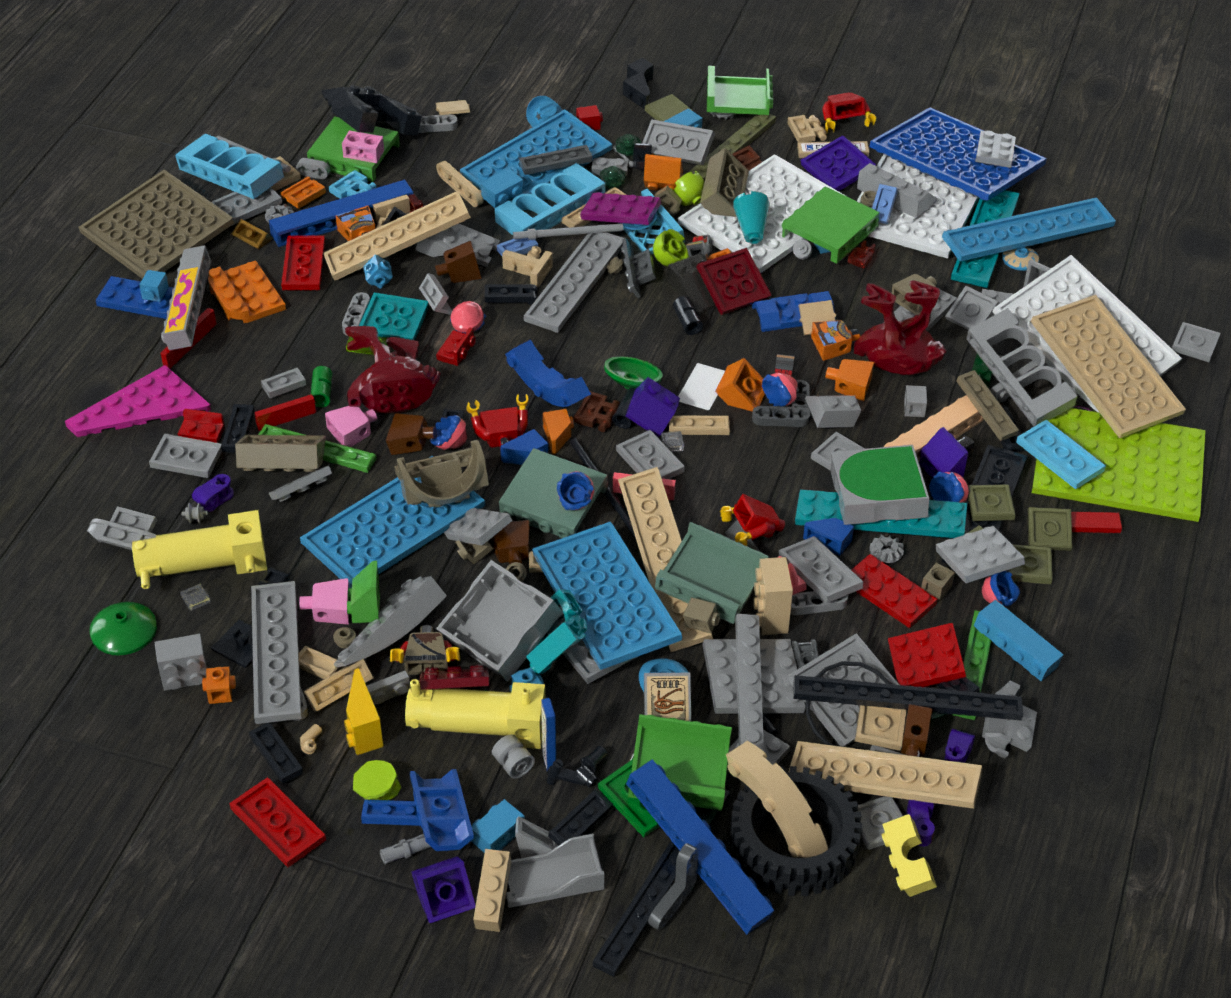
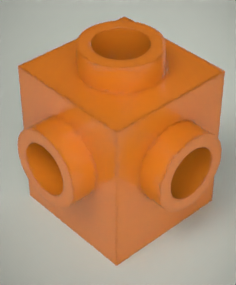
M229 667L206 669V678H202L203 692H207L209 704L232 702V689H236L235 675H231Z

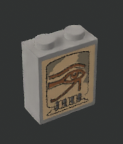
M690 672L644 673V715L691 721Z

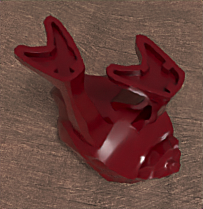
M911 280L909 285L914 292L906 293L905 299L908 302L921 305L923 309L920 314L912 318L898 321L894 314L896 296L875 284L868 283L866 291L870 296H863L861 303L881 312L884 316V323L868 329L854 343V354L859 356L866 354L868 360L874 362V367L892 373L911 376L930 370L944 358L947 352L944 345L940 341H934L931 334L926 331L932 309L935 307L940 295L939 288Z
M350 326L345 328L346 335L353 338L347 345L348 350L370 347L375 357V364L361 373L350 386L347 392L350 407H359L363 404L369 410L373 409L375 413H399L416 409L430 398L433 389L440 380L441 373L430 365L423 366L416 360L419 351L418 341L389 337L386 339L388 345L386 346L379 341L378 330L375 327ZM389 347L393 348L395 351L390 353Z

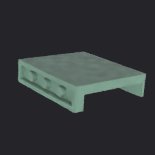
M533 448L500 499V512L508 513L511 519L517 521L529 520V526L538 528L545 533H552L560 538L576 534V530L598 494L606 492L608 488L607 474ZM583 472L591 478L594 485V495L591 503L582 509L567 511L559 500L557 482L561 481L562 474Z
M690 522L687 534L664 570L660 569L658 572L655 589L686 603H689L691 597L715 603L718 613H720V618L734 624L736 615L740 614L754 590V583L758 582L756 581L755 570L759 568L760 559H765L769 556L744 546L742 543L726 538L721 534L710 531L701 525Z

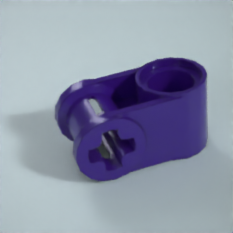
M226 474L216 475L213 479L197 487L192 494V499L197 504L200 503L205 511L211 512L234 495V491L230 487V477Z
M952 728L945 749L946 755L944 760L966 763L967 757L972 750L975 735Z

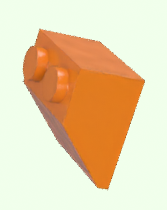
M646 154L644 186L649 190H658L668 185L674 190L676 187L675 182L683 175L682 159Z
M745 358L727 366L715 390L727 405L748 411H753L755 407L760 406L765 395L762 388L763 378Z

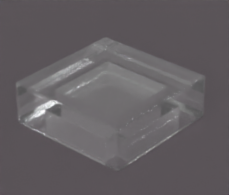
M681 431L661 433L662 443L671 452L684 450Z
M201 584L180 592L183 601L190 611L210 603V598Z

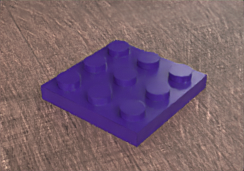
M843 135L801 159V165L811 175L837 191L857 181L859 171L869 163L876 166L874 162Z

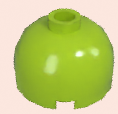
M695 171V174L688 172L675 182L676 187L673 191L682 199L680 205L690 206L700 203L705 181L697 171Z
M673 229L664 230L656 237L653 244V253L656 260L666 267H677L686 261L689 255L683 242L685 238Z

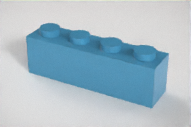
M994 600L979 612L973 625L980 633L988 637L996 646L1005 651L1013 660L1022 665L1040 681L1057 669L1063 657L1060 651L997 600Z

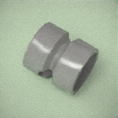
M512 734L501 738L492 749V755L503 765L504 770L513 779L527 774L535 763L534 757L524 748L519 739Z

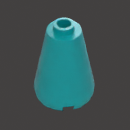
M751 191V194L748 195L742 193L733 201V208L745 241L750 244H757L764 237L770 202L767 195L762 192Z

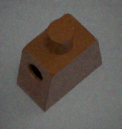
M471 241L445 251L443 255L446 263L435 265L437 275L441 276L449 273L452 283L482 279Z
M395 414L386 443L391 455L421 451L424 449L427 439H436L437 429L436 427H428L423 416Z
M529 520L510 522L489 539L500 563L509 562L511 564L518 562L522 564V560L529 558Z
M909 704L901 748L902 754L924 758L932 708ZM913 726H919L921 729L915 730Z

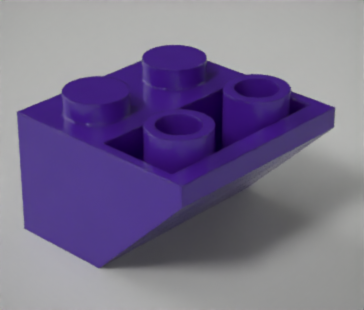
M942 427L922 448L919 465L931 478L939 471L942 473L954 472L964 477L968 452L951 433Z

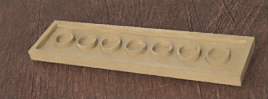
M456 191L323 254L334 280H338L362 269L375 254L385 258L458 223L464 222L471 217L459 192Z
M802 741L797 742L790 765L797 766V772L803 773V767L810 768L809 774L815 775L816 770L823 772V779L830 775L834 778V786L840 782L845 786L844 791L973 809L982 775V765Z

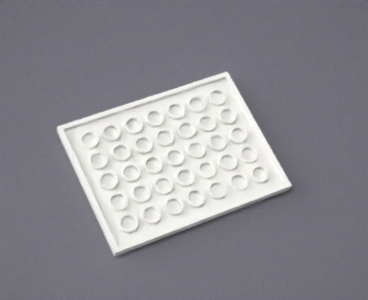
M774 154L749 171L745 195L751 194V191L762 192L767 195L770 202L762 241L757 244L746 242L737 217L711 214L707 209L703 208L701 203L680 216L678 224L697 236L709 234L712 245L721 251L728 248L732 253L747 248L759 272L762 273L792 252L796 241L801 239L807 240L793 232L782 237L783 221L789 218L796 209L803 206L807 200H810L823 187L826 186L836 192L838 191Z
M883 154L877 167L929 192L937 198V202L918 218H914L893 207L888 224L878 222V227L868 237L948 258L952 250L943 240V232L964 227L979 197L966 193L963 189L951 186L943 180H938L930 174L923 173L917 168L907 166L905 163ZM863 191L857 200V202L861 203V196L864 193Z
M1070 255L994 307L992 312L996 315L1009 308L1012 313H1015L1019 319V326L1025 329L1029 335L1028 345L1038 347L1045 356V363L1057 370L1061 378L1070 387L1072 386L1076 393L1096 412H1099L1031 323L1033 316L1096 295L1160 377L1177 365L1182 358Z

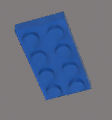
M111 276L97 297L96 304L100 307L166 319L173 287H168L160 302L142 299L140 281Z

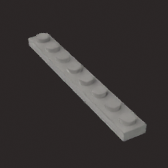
M737 614L735 622L739 746L749 741L764 751L759 615Z

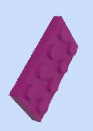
M597 192L591 195L580 216L581 220L649 225L661 205L660 197Z

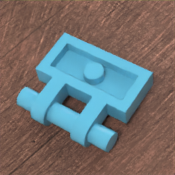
M354 170L330 185L329 192L342 199L375 189L376 184L374 182L367 184V177Z

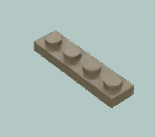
M973 370L958 376L957 383L998 439L1002 441L1017 435L1019 429L976 371Z

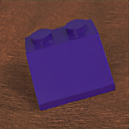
M647 377L635 389L626 417L647 431L651 430L659 437L675 414L680 398Z
M459 857L411 872L418 897L429 923L476 907L464 862Z

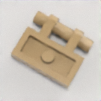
M805 115L788 117V125L798 142L815 141L816 136L821 141L827 139L826 131L820 126L821 122L815 115H811L809 119H806Z

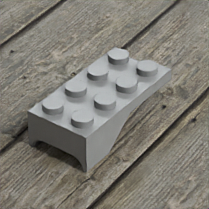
M458 223L418 242L416 251L431 257L443 256V253L449 249L471 241L477 264L488 267L492 258L489 255L492 250L495 251L500 240Z
M594 834L570 838L547 854L511 860L508 880L510 892L506 893L508 908L603 890L604 871H602L597 854Z

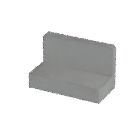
M428 273L419 287L420 291L433 311L451 315L452 309L446 302L449 298L436 277Z

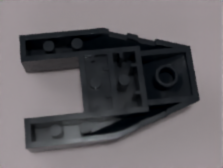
M350 85V87L322 90L321 94L325 101H328V106L332 107L331 111L357 132L373 133L376 121H385L403 135H418L422 115L416 112L415 108L408 107L376 91L373 87L365 86V88Z

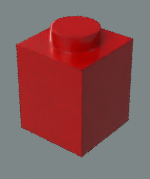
M597 105L576 108V118L591 129L600 130V122H603L602 112H599Z

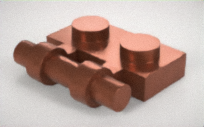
M590 391L591 395L585 397L576 412L574 423L593 428L595 423L600 424L598 430L605 432L613 422L612 417L620 402L614 400L612 403H608L607 396Z

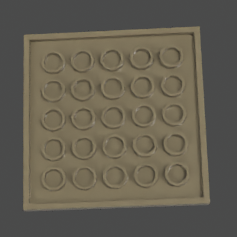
M163 170L78 228L81 234L143 279L147 270L167 271L180 262L184 249L204 245L233 225L234 219L169 172Z

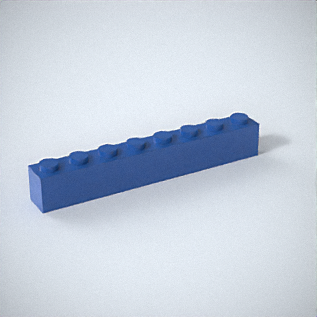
M402 180L269 220L271 236L278 247L287 244L288 236H317L337 230L336 215L369 206L374 218V204L403 195L409 197L410 207H413V191L407 182Z
M652 759L632 772L627 780V786L679 851L686 843L699 849L698 875L746 935L767 921L774 912L770 900L766 896H762L754 880L745 875L741 870L740 863L729 855L724 843L720 839H716L708 823L700 819L696 814L694 806L683 798L678 786L675 783H671L666 777L664 769Z

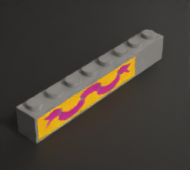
M205 245L184 249L180 258V266L177 269L178 274L177 278H175V286L172 289V298L170 299L169 310H167V318L164 321V330L161 333L162 341L167 344L169 350L192 346L211 264V259Z

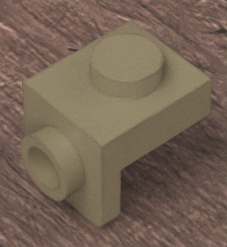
M668 185L655 193L654 197H660L661 205L670 215L674 216L679 212L682 199Z
M460 540L456 541L460 548L457 550L459 555L464 560L469 559L473 564L494 549L489 541L482 546L470 543L463 544Z

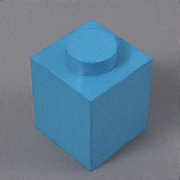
M147 270L139 284L142 299L158 302L162 300L168 289L165 272Z

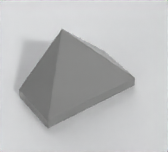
M518 816L516 818L515 836L521 858L547 854L558 846L548 837L549 831Z

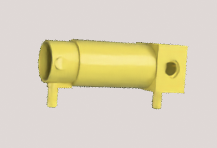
M258 510L229 514V525L156 535V538L132 541L134 566L137 577H141V587L143 589L150 588V577L165 576L230 565L236 566L237 574L267 570Z
M413 679L410 682L411 688L408 690L405 709L406 726L412 728H431L433 731L500 736L512 734L519 739L524 748L541 749V699H546L545 684L513 682L512 691L508 693L453 688L420 690L419 680Z

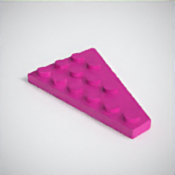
M164 365L67 419L65 424L74 435L81 437L91 433H102V429L115 427L117 430L134 425L147 424L146 421L160 418L161 421L178 418L183 416L184 409L206 410L209 412L211 407L205 399Z

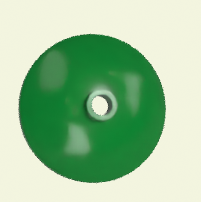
M612 357L607 359L604 364V370L607 375L627 389L637 388L647 377L660 383L663 376L658 367L637 358Z
M136 602L112 604L101 610L94 617L90 625V637L93 644L100 651L110 655H128L143 649L152 641L157 631V622L153 612L148 607Z

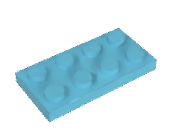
M1044 420L1017 437L1016 443L1074 489L1079 488L1105 471L1106 465L1048 420Z

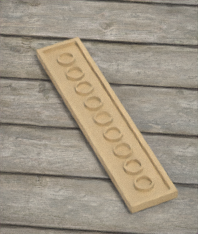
M658 467L618 479L649 583L682 634L681 641L669 645L670 651L673 652L702 643L704 639H713L711 633L686 626L683 614L688 603L655 589L658 572L660 569H665L682 542Z

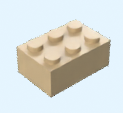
M786 557L760 559L759 568L755 570L756 581L758 582L754 583L755 596L757 597H753L754 610H758L756 615H759V626H761L762 635L788 633L793 589Z

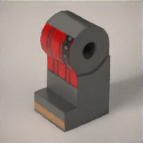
M709 234L693 237V242L687 243L686 248L691 263L704 261L709 257L712 250V240Z
M777 354L775 373H783L792 377L795 356Z

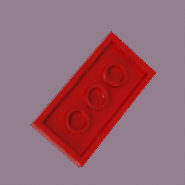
M325 235L287 237L281 283L282 290H320Z
M871 554L851 570L863 581V588L856 592L908 628H911L937 605V598Z
M268 777L229 803L230 809L287 867H290L326 841V835Z

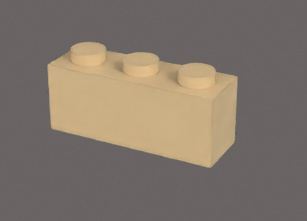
M485 849L473 919L476 929L500 932L511 868V857L508 851Z

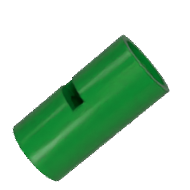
M326 366L316 367L312 374L311 394L314 397L315 407L319 408L326 407L330 403L333 373Z

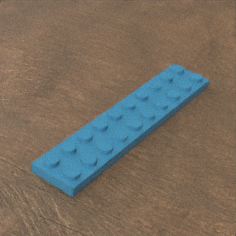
M1092 198L944 231L942 238L958 260L965 261L1113 227L1116 220L1098 198Z

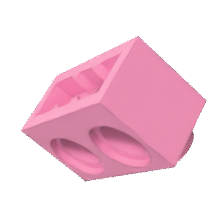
M349 130L342 142L343 157L378 163L384 152L383 136Z

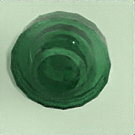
M625 134L617 138L616 150L623 155H633L634 144H641V140L632 134Z
M610 166L600 172L599 179L605 182V187L617 188L625 183V172L620 168Z

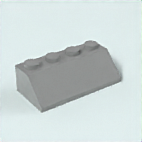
M871 163L859 171L857 189L863 192L874 191L877 193L879 184L897 187L898 192L893 207L914 218H918L937 202V198L929 192Z

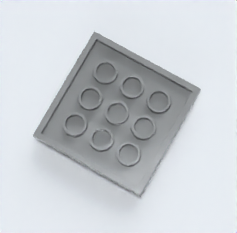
M857 633L787 677V681L793 687L795 675L815 677L827 666L841 661L862 662L879 670L893 685H899ZM842 665L828 670L820 677L886 684L876 673L860 666ZM810 701L812 712L841 747H847L855 742L860 705Z
M704 639L703 651L715 714H738L736 639ZM760 639L762 713H804V700L793 699V687L787 681L788 675L797 670L791 640Z

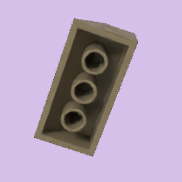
M726 148L709 158L700 203L711 214L736 217L733 201L738 195L745 193L749 170Z
M245 435L235 444L237 468H243L244 471H254L256 468H263L264 471H275L276 468H284V471L287 472L295 471L296 469L313 472L322 465L326 436Z

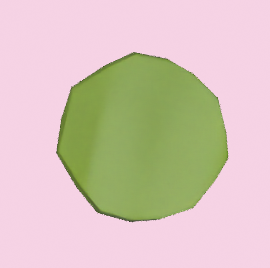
M380 760L366 762L354 774L353 790L365 800H391L398 795L401 786L396 779L397 774L392 764Z

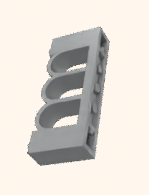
M1009 308L968 329L967 341L1033 426L1038 425L1044 420L1049 421L1075 406L1077 400L1076 390L1072 386L1070 387L1066 381L1061 384V376L1057 370L1044 366L1045 356L1038 347L1028 345L1029 335L1027 331L1019 326L1017 315L1012 313ZM1007 338H1014L1022 344L1021 347L1001 358L991 347ZM1021 359H1031L1037 363L1038 367L1017 379L1007 368ZM1039 379H1046L1054 385L1053 389L1033 400L1023 388Z

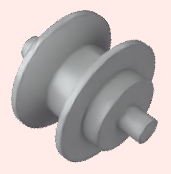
M801 239L794 243L793 252L797 258L807 259L812 254V246L807 240Z
M189 503L188 507L185 508V512H182V516H186L189 524L196 519L201 524V519H204V515H208V511H204L200 503L197 504V507H192L191 503Z

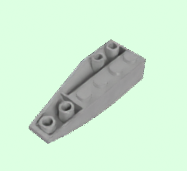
M432 576L407 580L402 584V590L398 594L394 593L387 599L388 603L379 612V620L376 619L370 622L353 640L351 645L339 653L334 666H347L393 644L416 627L447 595Z

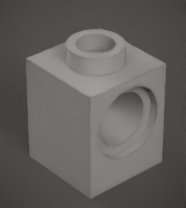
M906 385L904 397L905 416L925 417L927 406L926 386Z

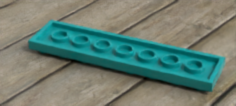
M1004 190L989 201L979 199L970 226L1013 216L1020 193ZM999 253L965 261H959L957 258L951 280L988 288Z
M800 490L795 525L805 526L806 522L837 518L843 521L837 492ZM929 500L928 517L889 519L850 525L854 526V530L957 538L965 533L967 503Z

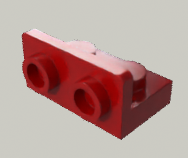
M469 327L466 333L453 330L437 352V360L458 366L462 359L466 358L470 347H473L475 344L474 328Z
M192 409L183 410L184 421L178 436L219 443L225 429L221 413Z

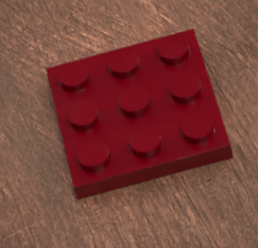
M747 248L697 265V269L721 315L750 306L757 301L770 299L772 296Z
M471 665L470 669H461V666H449L448 670L439 671V667L425 668L424 672H421L419 679L420 690L489 686L488 668H484V665Z

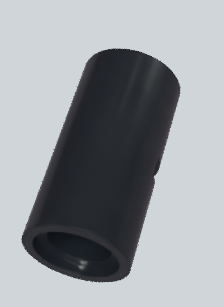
M687 296L677 298L673 302V308L685 333L688 335L698 334L702 330L703 324L690 298Z
M629 388L612 417L613 423L619 428L627 429L633 422L626 417V413L636 388Z

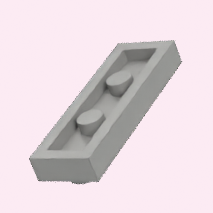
M325 466L269 492L272 500L279 499L280 502L290 498V493L296 490L300 493L309 489L308 484L313 482L319 484L326 481V476L332 473L330 467Z

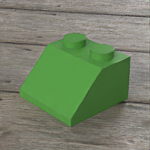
M372 561L352 580V588H348L347 614L352 615V623L373 622L376 619L379 620L380 587L377 561Z

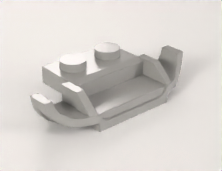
M117 506L110 521L97 518L92 519L87 532L100 543L104 542L132 550V541L156 538V534H153L152 531L157 519L152 515Z
M1010 680L995 694L1015 696L1020 689V685ZM1023 706V718L1021 721L985 717L982 737L985 738L987 747L1002 758L1008 756L1009 752L1005 751L1008 743L1027 752L1032 746L1037 712Z

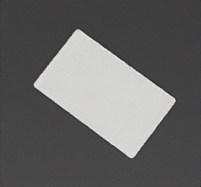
M697 363L678 396L680 398L679 402L710 410L718 395L715 390L725 371Z

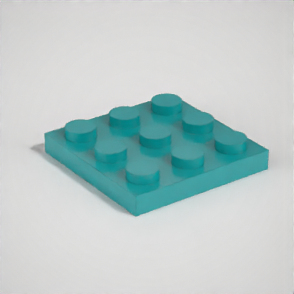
M373 293L359 326L377 328L378 338L386 340L389 337L415 340L428 311L429 303L426 300Z

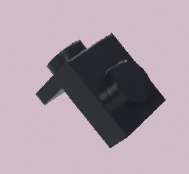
M634 144L633 162L635 169L644 171L645 155H651V144Z

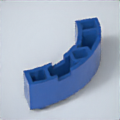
M531 340L505 354L509 366L515 369L521 379L533 390L534 394L552 405L567 407L591 395L582 377L566 380L554 368L549 369L541 361L544 358Z

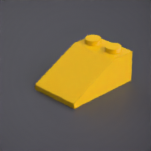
M354 669L346 708L347 720H344V724L348 733L346 734L348 745L350 748L354 747L356 754L359 755L382 748L383 741L380 718L360 669Z

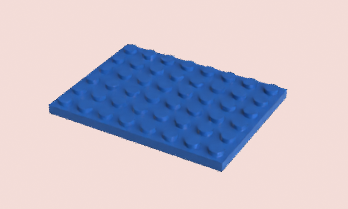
M931 107L870 141V147L877 152L884 153L892 159L905 163L907 166L917 168L923 173L930 174L938 180H943L951 186L963 189L966 193L974 194L980 199L987 201L1044 166L1047 160L1043 156L1015 145L1011 168L975 162L980 133L983 130Z

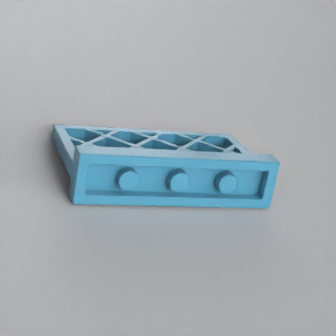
M648 189L641 191L642 196L654 197ZM660 205L656 212L657 220L648 229L630 230L623 226V230L642 252L647 250L645 248L646 243L654 244L655 239L648 238L649 234L659 235L664 230L673 229L684 237L683 229L662 205ZM657 225L661 226L660 230L652 229V226ZM637 233H643L645 237H636ZM651 247L649 250L653 254V247Z

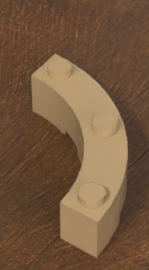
M749 741L744 742L726 754L729 772L734 777L743 781L761 799L764 808L773 815L787 841L788 851L793 858L813 857L828 850L819 824H814L809 815L812 811L797 786L777 763L772 765L766 759V753Z

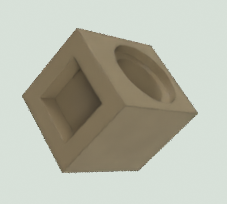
M935 563L923 578L921 588L940 602L952 587L955 572Z
M691 597L683 617L687 627L711 633L714 626H717L719 623L720 613H718L715 603Z

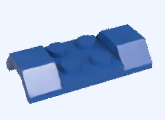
M828 291L809 295L807 293L757 301L752 304V309L757 310L760 317L761 331L765 332L802 326V322L799 321L801 318L799 304L832 300Z
M450 770L441 779H422L415 771H410L414 801L425 841L435 851L460 850L473 839L474 834L457 770Z

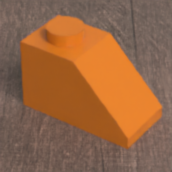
M567 409L543 412V428L552 455L556 454L570 439L571 428H574L573 418L568 415Z

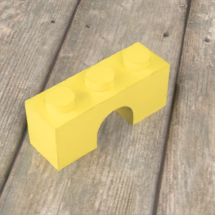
M908 814L882 824L885 833L881 835L885 846H890L892 854L889 855V859L893 869L897 868L899 876L896 877L900 890H905L909 897L936 888L930 865L925 858L915 861L907 859L909 850L914 846L922 844L912 817Z

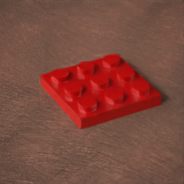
M953 623L888 638L899 685L926 687L966 677Z

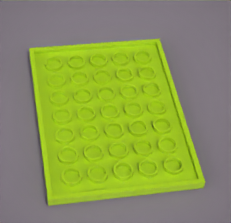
M1070 408L1049 420L1051 424L1106 465L1103 473L1079 488L1074 489L1036 459L1032 493L1199 522L1205 430L1159 423L1119 438L1099 412Z

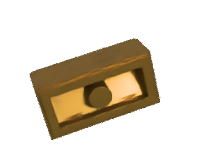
M242 219L231 233L233 236L257 249H261L273 239L268 233Z

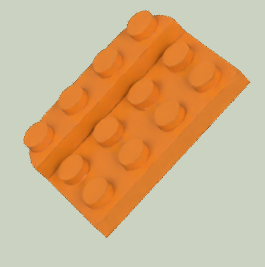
M256 260L225 271L220 266L209 270L208 282L210 293L215 295L224 309L228 320L236 319L243 320V323H249L286 310L284 301Z

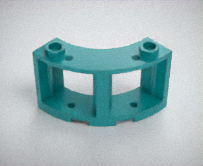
M559 589L550 597L558 606H561L565 622L557 627L547 638L543 636L536 647L526 656L530 661L531 669L535 673L543 674L548 671L552 663L559 656L586 636L584 633L587 631V623L584 618L581 619L580 613L583 611L570 590Z

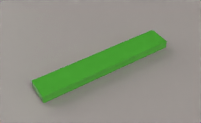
M265 424L258 435L304 434ZM326 441L323 461L368 473L376 461V454Z
M975 610L963 665L966 678L976 684L981 693L991 640L973 626L980 612ZM952 714L954 716L975 720L976 717Z

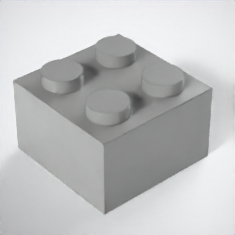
M200 634L155 642L157 664L164 691L202 684V678H206L207 665Z

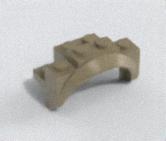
M478 440L471 441V448L406 464L404 457L398 458L397 466H394L395 473L401 482L403 498L408 505H418L424 501L429 507H441L444 504L457 503L470 498L469 494L473 490H479L483 486L489 485L485 458ZM461 467H467L462 473Z

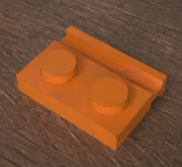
M308 176L282 191L281 197L283 199L286 198L287 202L299 209L325 194L326 188L317 181L311 180Z

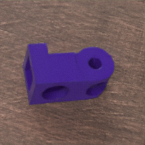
M909 800L906 811L907 815L909 814L916 824L922 842L918 846H928L932 842L935 826L930 821L934 804Z

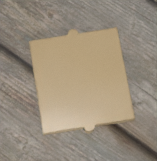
M466 100L436 103V111L440 115L470 113L469 104H467Z
M832 300L798 305L801 316L799 321L802 322L804 336L811 335L812 322L835 321L836 314L833 311Z

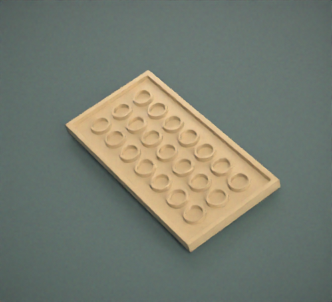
M1096 295L1032 317L1031 323L1119 438L1184 414L1186 410Z

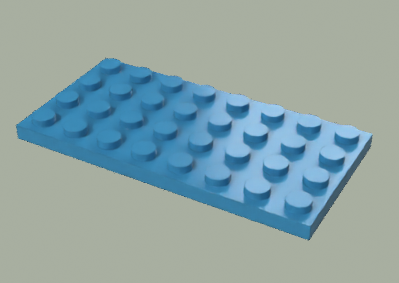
M564 109L461 168L460 173L468 181H471L476 188L481 190L482 182L510 168L523 179V194H531L533 187L541 183H550L554 175L563 173V170L570 166L524 175L519 164V158L587 145L593 160L612 150V143ZM590 162L583 163V164H579V165L583 167V166L589 164Z
M397 477L301 536L300 541L338 578H348L349 588H352L353 578L372 561H377L378 574L447 531L450 525L462 519L468 510L483 508L485 500L472 491L469 494L470 498L457 503L444 504L441 507H429L424 501L418 505H408L403 498L401 482Z
M611 522L532 549L533 556L554 592L556 593L559 589L570 590L583 611L580 613L581 619L584 618L587 623V631L584 633L586 636L582 640L600 670L682 640L680 630Z

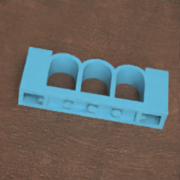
M204 134L175 155L180 170L252 199L257 198L284 178L282 165L279 161L268 157L264 159L262 155L256 153L247 154L246 150L242 147L230 148L226 141L218 140V138L208 134Z
M576 163L563 170V173L554 175L550 183H541L533 187L531 194L518 195L512 202L508 200L496 207L495 222L512 235L513 232L527 231V229H550L561 223L562 217L585 205L593 193H605V182ZM561 189H569L576 194L570 196ZM543 200H552L557 204L551 207ZM523 210H530L538 215L532 218Z

